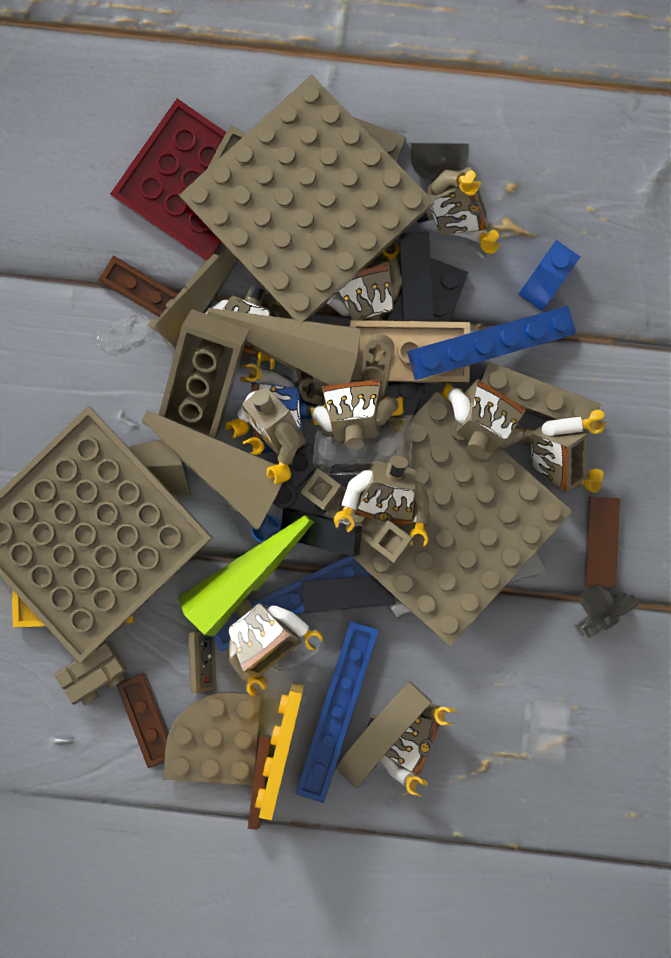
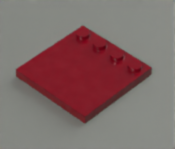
M176 98L110 193L111 197L204 261H207L215 254L222 242L187 206L179 195L207 170L226 131Z

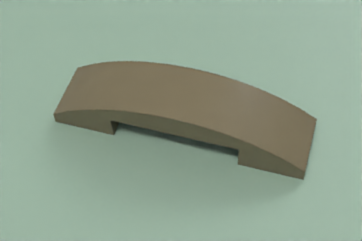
M318 468L300 493L334 517L338 512L343 511L344 506H342V502L347 489ZM354 509L352 510L351 516L354 523L362 525L361 538L396 564L413 538L389 520L386 522L354 515ZM347 518L341 519L342 521L349 522Z
M409 681L356 740L338 763L336 769L356 788H359L377 767L382 758L433 701Z

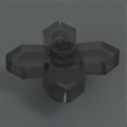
M597 583L579 595L582 600L581 606L588 616L576 623L574 627L580 636L585 635L586 638H591L601 630H607L620 622L619 617L637 607L639 602L631 593L626 595V593L622 592L613 598L606 588H602Z

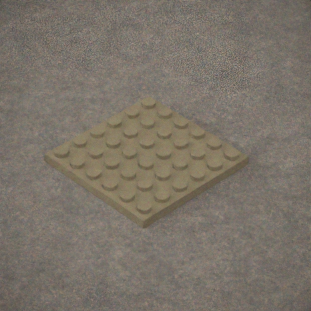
M312 74L179 195L187 206L286 312L299 323L309 320L434 205V201Z
M436 392L373 461L389 463L392 456L400 455L407 459L408 468L417 471L416 480L423 484L429 497L428 523H424V529L428 534L426 546L423 547V535H414L413 546L409 544L395 564L361 538L360 555L351 557L445 643L451 646L573 511L501 447L493 453L485 451L484 455L480 457L468 453L467 446L469 441L460 436L456 431L458 421L455 419L453 405L439 392ZM373 462L365 470H369ZM327 512L323 515L325 517L334 518ZM412 522L411 527L395 524L408 535L415 528V522Z
M90 406L84 409L0 491V577L79 663H82L213 539L209 532Z

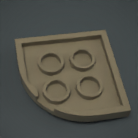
M217 692L203 696L189 705L178 715L169 731L165 748L163 780L253 785L261 694L252 696L249 693Z

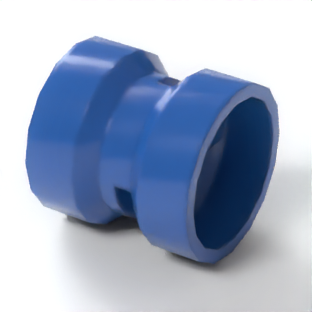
M271 514L266 515L258 530L251 526V534L254 539L261 543L281 531L279 520Z

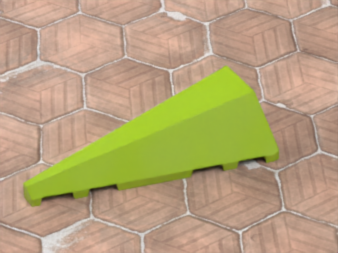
M304 515L181 594L178 600L184 615L204 635L215 636L251 591L259 590L314 522Z

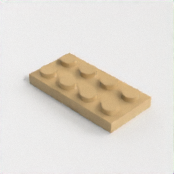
M350 320V327L361 328L352 382H359L365 346L369 339L376 334L387 335L394 343L389 382H470V365L415 380L407 355L409 350L469 334L470 322ZM379 344L375 346L377 348V356L374 361H379L384 352ZM370 370L367 372L370 380L380 379L382 381V375L378 371Z

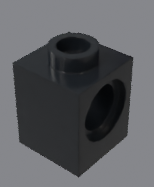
M308 442L304 446L299 447L294 456H305L309 461L308 467L304 471H295L291 464L288 465L291 472V477L288 481L296 489L321 464V461L317 458L320 453Z

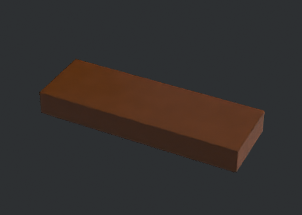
M114 255L98 279L100 283L157 317H160L166 310V304L170 299L174 300L178 293Z
M589 497L584 586L616 587L620 498Z
M146 673L122 681L116 686L148 768L164 762L168 731Z
M260 734L247 829L258 830L261 826L262 818H259L261 809L256 808L255 805L259 789L266 790L267 777L263 776L266 759L270 757L271 735Z

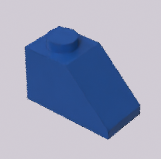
M556 240L518 295L543 311L581 256Z

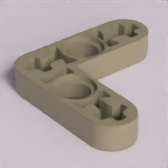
M376 334L369 339L365 346L359 382L370 381L367 376L368 371H378L382 375V381L380 382L385 399L394 354V343L387 335ZM379 344L384 352L379 361H374L377 356V348L375 346ZM306 374L298 386L301 398L309 403L324 406L326 403L322 386H328V384L324 382L319 384L313 381V376ZM310 383L315 384L316 392L311 391Z

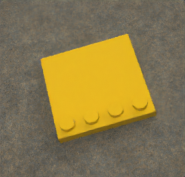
M293 681L289 695L282 694L278 713L284 714L281 727L275 726L270 744L275 745L276 749L273 758L267 757L263 776L269 778L266 790L260 788L255 807L261 809L259 818L272 821L305 685L303 683Z

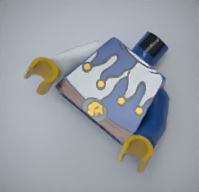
M255 364L241 365L242 368L249 370L250 375L249 377H240V381H255L256 383H251V392L267 387L291 412L302 432L301 419H312L310 408H315L318 405L307 401H300L299 389L295 388L293 381L277 372L258 368ZM254 429L253 437L243 441V444L249 443L253 446V452H250V454L254 456L260 453L274 452Z

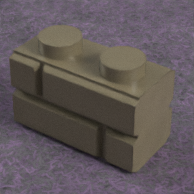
M108 640L82 663L76 660L54 675L73 705L80 701L83 705H86L99 696L97 690L104 685L111 689L123 681L122 674L128 669Z

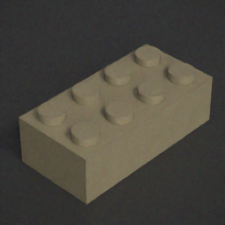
M191 309L181 327L159 415L216 439L222 426L250 329Z

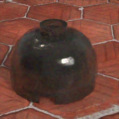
M411 143V165L418 176L430 180V184H432L444 170L459 172L466 169L469 160V144Z

